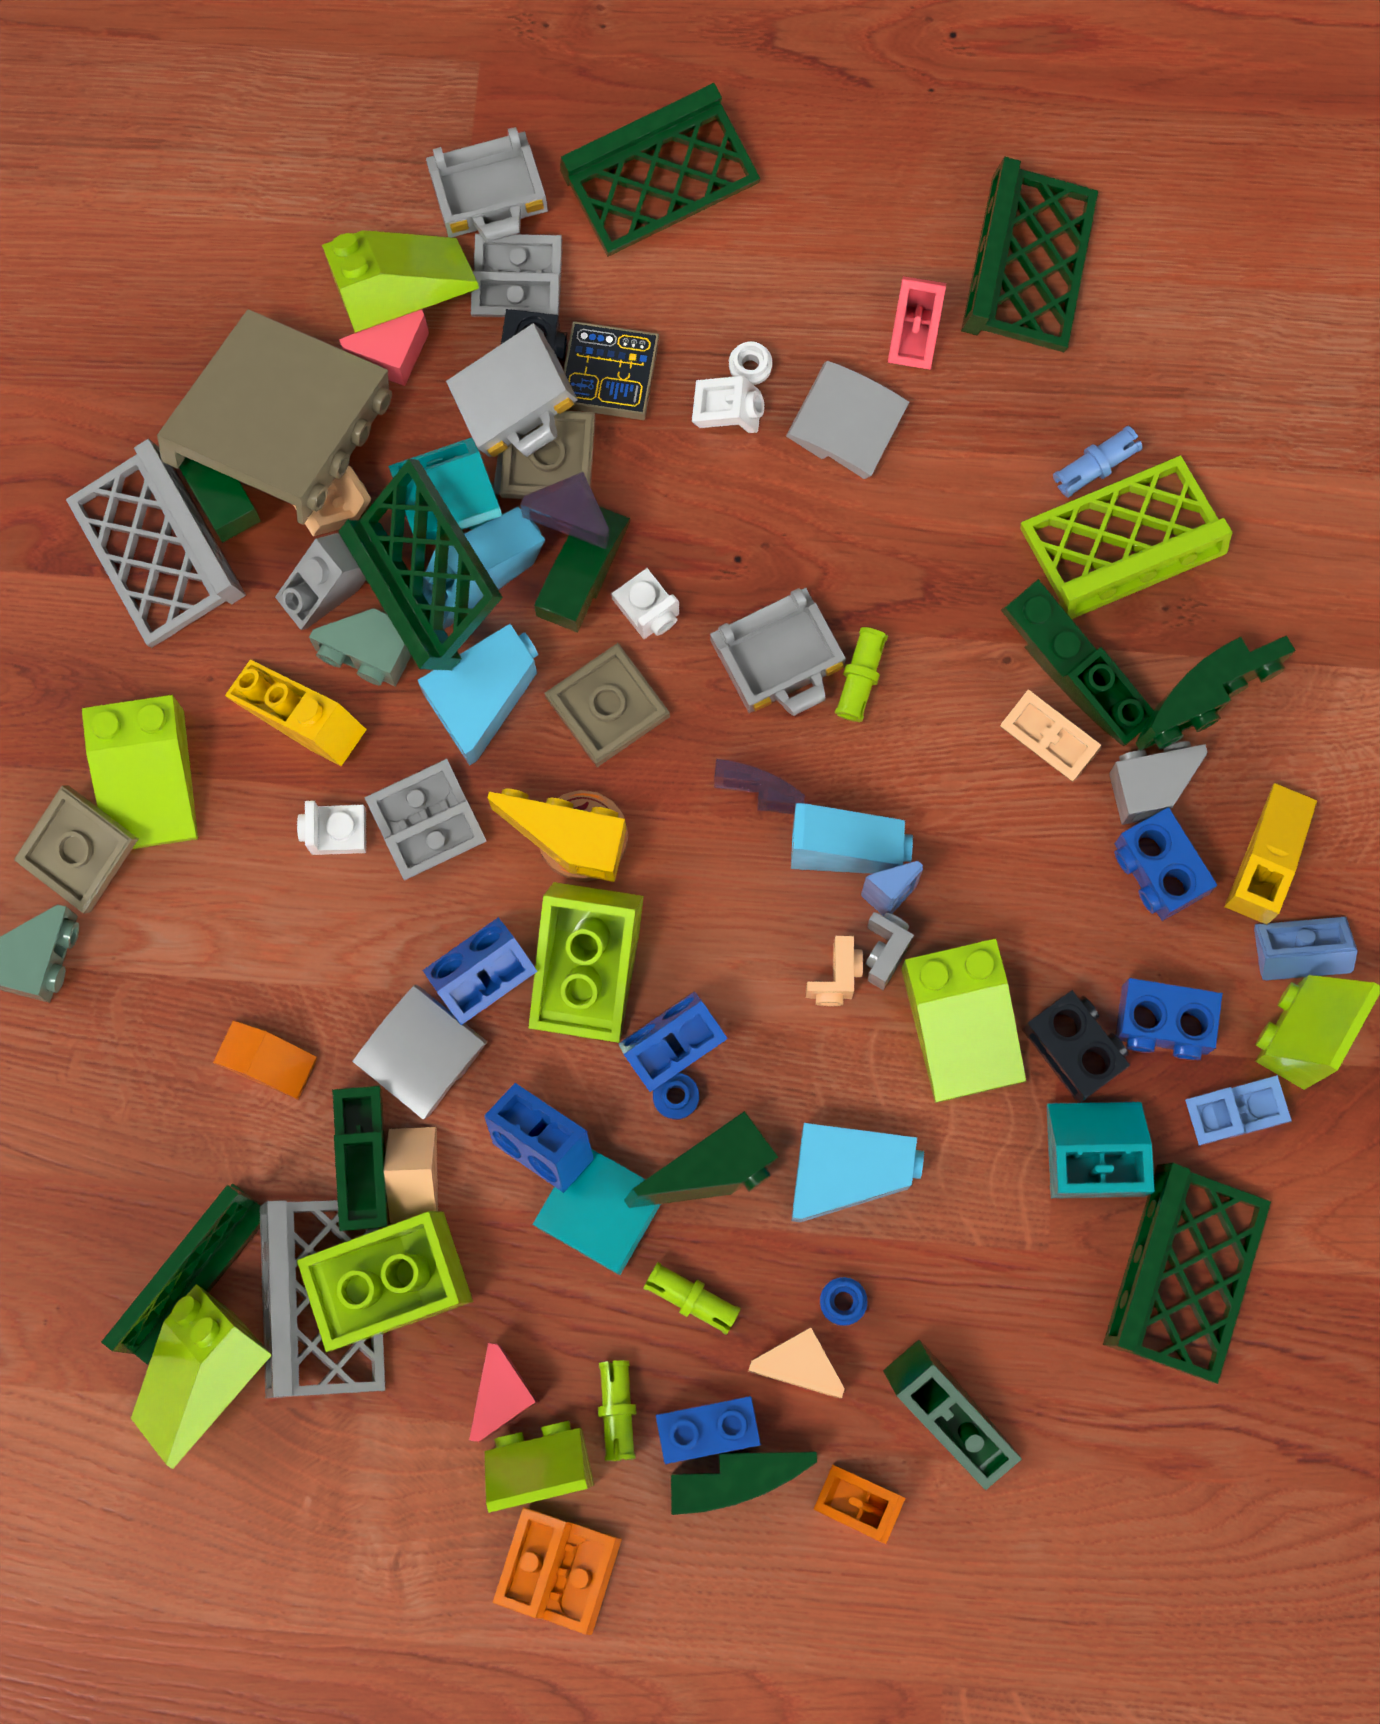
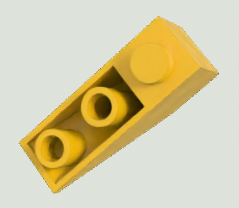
M251 659L225 694L229 700L310 751L339 766L343 765L367 730L338 702Z
M1276 783L1273 784L1225 903V908L1266 925L1280 913L1298 866L1317 800Z
M502 789L501 794L489 792L488 801L491 809L569 873L615 882L627 831L625 819L618 818V812L603 807H592L591 812L573 809V803L559 798H547L546 803L529 800L528 794L514 789Z

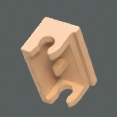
M1027 690L1000 725L1001 728L1072 782L1077 780L1087 764L1101 750V744L1030 690Z

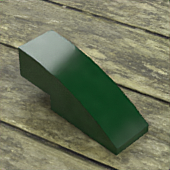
M185 457L179 469L222 543L261 522L254 506L238 480Z
M592 503L587 505L558 554L534 604L537 617L578 633L592 599H596L628 528L630 518Z
M380 1086L332 1089L339 1231L385 1228L388 1226L384 1178L385 1141L382 1089Z
M817 1452L719 1453L720 1473L671 1474V1514L678 1515L712 1511L734 1506L764 1495L793 1480L817 1463Z

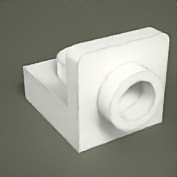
M735 376L696 380L692 422L696 426L707 428L740 425L748 433L758 432L759 419L764 413V399L761 391L747 378Z
M648 568L611 593L612 600L643 639H646L653 633L657 636L665 633L677 621L676 616L679 615L678 599L674 594L670 596L667 594Z
M305 801V814H298L297 818L298 839L300 842L305 841V846L312 855L366 853V808L364 805L318 806L315 801Z

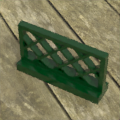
M715 83L561 156L560 172L567 186H571L607 257L760 182V177L721 104L722 96ZM717 119L724 133L721 147L697 140L700 127ZM690 131H693L692 137L684 135ZM670 141L687 145L688 150L683 165L658 158L662 145ZM727 141L733 151L725 149ZM693 148L717 155L711 175L687 167ZM655 149L653 156L646 154L647 152ZM722 157L740 163L746 176L735 182L716 177ZM636 159L651 164L645 183L642 184L621 177L624 163ZM655 166L679 174L673 194L649 186ZM617 167L615 174L608 172ZM684 176L708 183L705 196L696 201L678 196ZM594 178L611 182L612 186L606 203L588 197L582 184ZM617 185L641 192L635 212L611 205ZM713 185L721 188L711 193ZM646 194L670 202L665 216L656 220L640 214ZM675 204L683 206L673 212ZM594 208L603 211L601 219ZM608 213L632 220L628 234L611 241L604 228ZM637 222L645 225L635 230Z
M1004 156L992 176L961 332L977 336L983 330L1065 352L1069 345L1098 190L1020 169V160ZM1022 184L1037 188L1045 201L1030 209L1020 195ZM1067 197L1085 202L1083 214L1072 221L1059 203ZM1050 207L1062 226L1046 234L1035 218V215ZM1018 209L1021 215L1016 217V212ZM1026 221L1037 240L1022 248L1012 232L1013 227ZM1078 225H1080L1079 232L1075 228ZM1067 233L1076 250L1075 254L1063 260L1051 241ZM1042 246L1054 266L1039 274L1027 254ZM1009 248L1011 249V251H1012V253H1013V254L1010 255V256H1008ZM1018 260L1030 279L1014 288L1004 271L1007 265ZM1073 263L1072 270L1070 271L1068 265ZM1059 271L1068 285V291L1066 294L1055 299L1043 280ZM1034 285L1047 305L1030 313L1019 293ZM1002 287L1005 293L1000 296V291ZM1009 299L1022 317V319L1013 324L995 319L997 306ZM1063 303H1065L1064 311L1060 307ZM1051 311L1061 325L1059 337L1044 333L1035 319Z
M408 459L360 520L348 519L338 532L418 668L452 671L462 659L457 650L500 602L503 596L420 461ZM413 479L417 486L415 505H406L407 485ZM388 509H392L390 536L387 535L381 523H378ZM405 510L415 511L413 538L403 537ZM428 512H433L437 518L436 540L426 539ZM403 542L413 543L411 570H408L402 560ZM426 544L436 545L434 572H424ZM449 546H454L459 554L457 574H447ZM423 576L433 577L431 605H429L422 593ZM446 579H457L455 607L445 606ZM470 580L476 582L484 595L473 609L468 608ZM444 611L454 612L453 632L450 636L447 635L443 628Z
M1176 1163L1158 1164L1154 1174L1155 1192L1147 1197L1103 1345L1218 1384L1271 1201L1192 1173L1189 1168ZM1190 1184L1204 1189L1213 1208L1195 1217L1192 1216L1185 1202ZM1217 1194L1230 1199L1221 1203ZM1238 1202L1254 1207L1249 1227L1236 1233L1225 1209ZM1217 1214L1228 1238L1208 1248L1197 1223ZM1182 1215L1185 1222L1178 1225L1180 1216ZM1188 1228L1199 1253L1179 1263L1172 1248V1243L1176 1234ZM1246 1237L1244 1246H1242L1240 1239ZM1232 1245L1239 1263L1236 1272L1223 1278L1211 1254ZM1203 1259L1215 1283L1194 1293L1183 1269ZM1168 1260L1171 1267L1165 1270V1266ZM1175 1274L1186 1298L1165 1308L1158 1293L1161 1280ZM1232 1283V1287L1229 1292L1226 1285ZM1218 1290L1226 1305L1222 1318L1209 1324L1198 1300ZM1190 1304L1201 1329L1181 1339L1169 1315ZM1153 1306H1155L1158 1313L1151 1316ZM1162 1320L1172 1344L1159 1351L1143 1347L1142 1343L1147 1326ZM1219 1328L1216 1338L1213 1331ZM1204 1335L1212 1349L1207 1369L1193 1365L1184 1347ZM1177 1351L1181 1360L1168 1356V1354Z
M232 1183L231 1186L226 1185L101 1343L112 1352L135 1354L144 1363L149 1365L163 1322L172 1313L176 1303L185 1297L196 1284L208 1293L211 1291L260 1229L261 1205Z

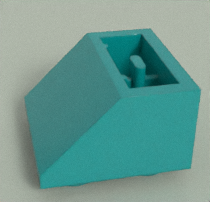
M472 437L410 458L420 461L461 530L465 528L475 529L494 518L502 516L480 452ZM407 460L388 466L392 478H394ZM413 479L407 485L406 505H415L417 486ZM405 510V515L413 534L415 511ZM428 512L426 539L436 540L437 518L433 512Z
M1141 1102L1052 1103L1046 1105L1051 1199L1146 1197L1155 1192L1152 1142Z

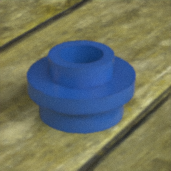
M677 1073L653 1090V1103L662 1116L672 1120L684 1119L690 1116L697 1108L699 1090L693 1079L685 1074ZM675 1087L682 1089L685 1093L684 1100L679 1104L669 1102L667 1093L670 1089Z
M847 1277L836 1278L830 1281L821 1292V1311L830 1322L836 1325L847 1326L854 1324L862 1318L867 1309L866 1292L861 1284L854 1279ZM847 1293L851 1296L852 1306L849 1310L841 1311L835 1306L834 1299L837 1294Z

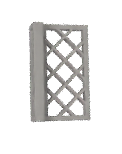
M148 438L134 447L137 453L135 456L73 494L66 501L146 645L153 648L227 601L232 605L245 597L246 594L173 466L162 462L159 446ZM140 470L145 479L140 497L122 494L125 478ZM151 493H153L157 501L150 500ZM96 496L109 498L103 521L89 518L82 505ZM119 500L138 504L132 527L113 523ZM147 507L161 509L165 515L160 534L141 530ZM95 527H100V528H101V529H100V532H99V535H98V533H97ZM172 529L177 537L170 536ZM111 530L129 534L123 557L111 555L106 549ZM139 536L158 540L152 564L133 560ZM168 543L181 545L186 552L181 570L162 566ZM115 563L121 564L120 570L117 569ZM192 565L198 574L191 573ZM131 566L150 570L143 594L130 591L126 585ZM159 573L179 577L173 600L153 596ZM188 579L203 582L210 596L195 605L182 603ZM135 599L142 600L140 608L137 605ZM151 603L169 606L170 610L166 623L152 631L146 621ZM180 609L186 610L179 615Z
M337 1200L305 1202L267 1201L260 1206L264 1347L272 1354L264 1363L265 1399L385 1391L383 1334L371 1337V1350L364 1344L367 1339L353 1343L351 1348L335 1364L316 1346L322 1340L320 1332L310 1341L297 1328V1316L310 1303L306 1289L296 1280L295 1268L298 1266L297 1260L307 1255L315 1254L316 1252L313 1248L330 1230L343 1243L352 1240L343 1231H339V1227L336 1225L339 1221L338 1213L331 1220L323 1213L338 1211ZM311 1212L325 1225L309 1245L294 1232V1213ZM379 1228L367 1229L363 1235L377 1231ZM295 1244L303 1250L296 1259ZM296 1291L305 1298L298 1306ZM298 1340L306 1346L299 1355ZM358 1349L372 1361V1382L355 1383L341 1370ZM312 1352L330 1371L318 1385L299 1386V1364ZM335 1375H337L344 1382L340 1384H328V1382Z

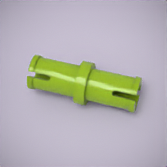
M868 627L860 629L859 639L851 664H846L843 675L847 678L838 707L835 710V714H838L837 716L854 722L863 721V714L872 685H877L880 674L876 671L885 642L888 639V635H885L884 632Z
M659 1262L656 1263L643 1287L646 1291L649 1290L679 1307V1313L685 1317L692 1314L722 1331L725 1335L728 1334L741 1309L705 1290L703 1282L696 1279L695 1283L662 1266Z
M627 1360L599 1363L603 1406L598 1407V1417L604 1420L605 1461L636 1459L632 1416L636 1415V1404H631L630 1363Z

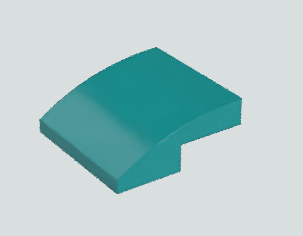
M592 1149L594 1160L564 1193L556 1187L553 1188L532 1225L614 1273L621 1275L661 1204L629 1208L624 1199L634 1187L646 1179Z

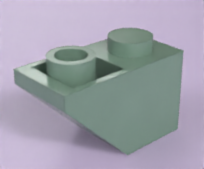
M374 608L313 629L309 636L312 645L317 651L316 656L319 659L338 668L341 667L342 663L358 670L357 675L378 686L384 681L396 687L411 657L410 652L388 615Z
M57 904L0 936V990L50 1003L53 993H58L64 982L66 970L62 964L67 948H73L77 941L79 923L76 920L78 916L66 906Z

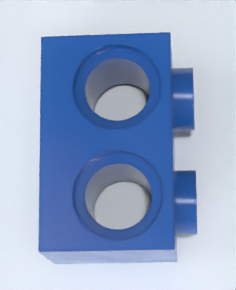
M1169 807L1121 833L1114 843L1117 848L1114 854L1118 864L1126 874L1132 873L1141 887L1138 892L1144 906L1152 914L1157 912L1162 921L1208 896L1218 886ZM1150 838L1154 840L1159 846L1160 855L1148 856L1144 854L1139 848V839ZM1175 877L1180 880L1184 887V894L1181 896L1169 894L1163 886V878Z
M499 917L422 970L460 1025L538 972Z
M1129 978L1122 985L1116 1036L1120 1041L1127 1042L1126 1048L1133 1051L1151 1053L1155 1052V1047L1173 1049V1056L1177 1058L1201 1060L1202 1054L1208 1055L1216 1049L1223 993ZM1145 1007L1151 1010L1155 1016V1026L1153 1028L1139 1026L1134 1019L1135 1008ZM1182 1015H1193L1199 1020L1201 1024L1199 1036H1191L1183 1031L1180 1024Z
M694 991L618 1045L646 1088L651 1092L728 1038Z
M514 1083L484 1115L493 1145L563 1193L594 1160L587 1130L517 1083Z
M751 1396L656 1415L664 1464L761 1445Z

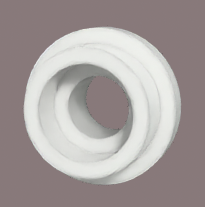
M757 342L742 343L732 351L729 357L730 373L733 377L744 376L753 385L760 384L769 377L772 371V356L766 347ZM746 361H755L758 367L755 370H747L743 367V364Z

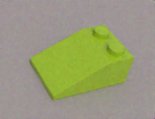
M362 230L354 234H341L334 238L333 241L322 245L355 333L479 289L478 282L457 238Z
M168 695L82 708L86 754L97 807L139 838L132 849L198 839L185 716L183 708L175 697Z
M556 882L552 883L543 895L535 965L538 972L534 974L529 1029L620 1042L639 939L644 896Z
M987 940L905 959L901 971L935 1103L1026 1082L1009 986L997 940Z
M1308 975L1298 985L1291 982L1278 1002L1277 1006L1284 1009L1276 1024L1269 1021L1257 1039L1255 1046L1261 1048V1051L1255 1062L1303 1090L1335 1073L1341 1066L1380 995V985L1375 982Z
M442 1211L425 1212L297 1260L326 1352L428 1319L473 1302L445 1214Z
M196 1284L185 1297L176 1303L172 1313L163 1322L131 1420L165 1464L173 1469L272 1354L233 1311Z
M565 1421L541 1427L543 1437L524 1441L522 1432L495 1438L496 1448L484 1451L488 1513L585 1490L594 1486L582 1428L571 1430L570 1422Z

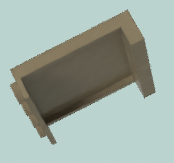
M247 309L157 434L162 462L178 469L185 457L295 505L297 521L304 525L313 510L317 512L322 508L328 494V488L335 478L340 479L344 475L349 464L350 455L355 447H361L366 442L371 430V424L378 414L383 415L388 409L392 399V391L389 390L388 370Z

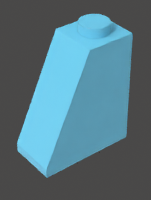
M519 506L464 534L498 590L534 564L545 542L538 526L527 518ZM449 546L447 574H457L459 554L454 546ZM435 550L426 572H434ZM423 576L422 593L429 605H431L433 577ZM446 579L445 606L455 607L457 579ZM470 580L468 608L473 609L484 595L476 582ZM444 611L443 628L446 629L454 623V612Z
M511 624L459 654L462 659L452 671L433 670L418 679L422 693L469 766L475 763L482 755L537 674L533 658L539 654L525 632L518 636Z
M796 803L792 833L791 869L874 874L901 866L903 862H911L913 835L904 834L905 820Z
M804 1123L791 1221L804 1222L908 1190L912 1185L913 1178L921 1179L924 1151L916 1150L917 1138Z

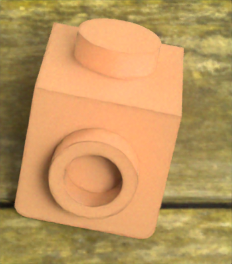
M351 466L347 467L340 479L335 478L328 488V494L322 508L317 512L313 510L306 520L305 525L312 536L339 530L348 519L359 520L369 505L371 497Z
M835 936L833 943V982H807L806 998L816 999V1005L841 1006L843 1005V999H852L854 977H862L863 951L862 949H854V936Z

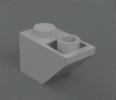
M335 533L314 540L275 598L300 630H304L358 592L366 578L340 534Z
M1184 741L1164 748L1163 753L1147 756L1145 750H1138L1121 755L1119 757L1120 761L1114 764L1109 773L1121 824L1125 825L1144 821L1167 807L1171 810L1207 755L1206 744L1191 747L1189 741Z

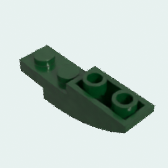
M1039 579L1030 584L1001 609L1002 613L1028 643L1024 648L1068 697L1107 734L1122 746H1125L1142 731L1154 710L1102 647L1095 648Z
M1287 635L1251 652L1242 637H1239L1205 657L1157 705L1136 741L1139 750H1144L1154 744H1157L1159 749L1166 748L1180 740L1184 736L1182 732L1191 727H1194L1196 732L1207 729L1221 719L1218 713L1231 701V697L1239 694L1249 686L1248 681L1258 677L1261 683L1282 673L1285 670L1282 663L1296 651Z

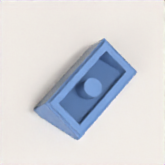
M919 861L868 875L865 878L861 896L883 916L886 912L893 914L917 887L923 871V865Z
M1346 917L1269 923L1268 925L1255 924L1254 932L1258 961L1263 980L1301 978L1308 975L1347 974L1354 970L1358 950Z

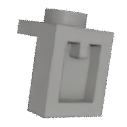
M873 912L868 922V929L888 940V942L884 944L878 941L865 965L872 968L869 972L868 982L884 990L911 946L914 935L907 931L909 925L899 917L887 912L884 916Z

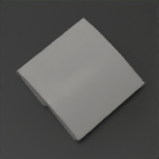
M475 234L473 274L478 282L479 289L471 291V316L505 317L506 309L559 316L562 236L515 234L485 242L480 234Z
M826 361L786 437L820 459L829 456L863 479L872 476L909 401L855 371Z
M447 759L364 797L403 880L411 878L486 842V838Z
M414 985L383 1020L352 1062L419 1117L425 1119L432 1114L454 1082L463 1077L487 1044V1041L467 1024L460 1025L446 1007L420 986Z

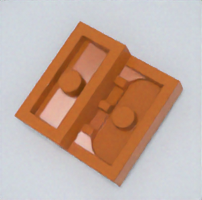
M523 1507L492 1603L535 1619H544L579 1633L592 1635L622 1539Z

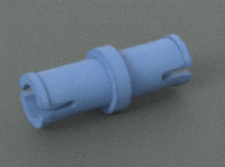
M1126 426L1122 431L1099 446L1092 444L1084 449L1082 457L1062 470L1053 473L1055 483L1062 482V484L1057 486L1064 496L1069 498L1073 493L1096 478L1104 479L1112 472L1111 468L1143 449L1141 441H1133L1138 438V435L1130 426Z

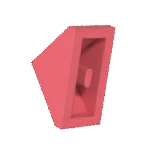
M903 276L888 363L931 370L947 283Z
M421 309L339 340L344 351L387 369L388 380L405 386L429 331L425 315Z
M488 1343L469 1438L471 1441H485L539 1403L503 1347L497 1344Z

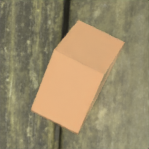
M436 1127L389 1129L384 1178L391 1224L428 1211H438Z
M812 1328L752 1360L748 1370L751 1373L839 1399L842 1398L845 1389Z

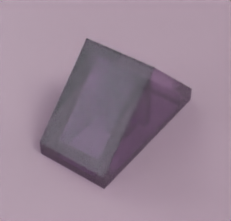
M584 472L524 496L521 502L523 518L606 549L609 542V528Z

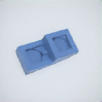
M1278 1075L1185 1100L1199 1146L1292 1122Z

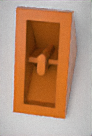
M232 1021L213 1063L298 1100L318 1058L267 1031Z
M832 1465L813 1510L886 1544L906 1498Z

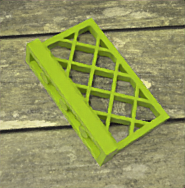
M1181 455L1025 520L1020 525L1025 539L1059 598V605L1071 619L1227 554L1232 536V530L1225 518L1218 519ZM1175 472L1183 484L1180 496L1155 489L1159 479ZM1131 492L1146 498L1139 513L1116 506L1118 497ZM1187 493L1189 494L1191 499L1185 498ZM1151 499L1176 506L1170 522L1146 515ZM1181 508L1200 513L1206 524L1192 529L1176 524ZM1087 509H1092L1105 513V517L1100 529L1076 523L1078 514ZM1111 516L1136 523L1130 539L1106 532ZM1141 525L1166 532L1163 542L1151 546L1136 541ZM1047 526H1053L1065 530L1060 546L1041 541L1036 531ZM1071 532L1095 539L1089 556L1065 549ZM1101 542L1126 549L1123 558L1113 563L1095 557ZM1049 555L1055 556L1053 562ZM1061 558L1084 565L1085 568L1082 576L1064 583L1057 571Z

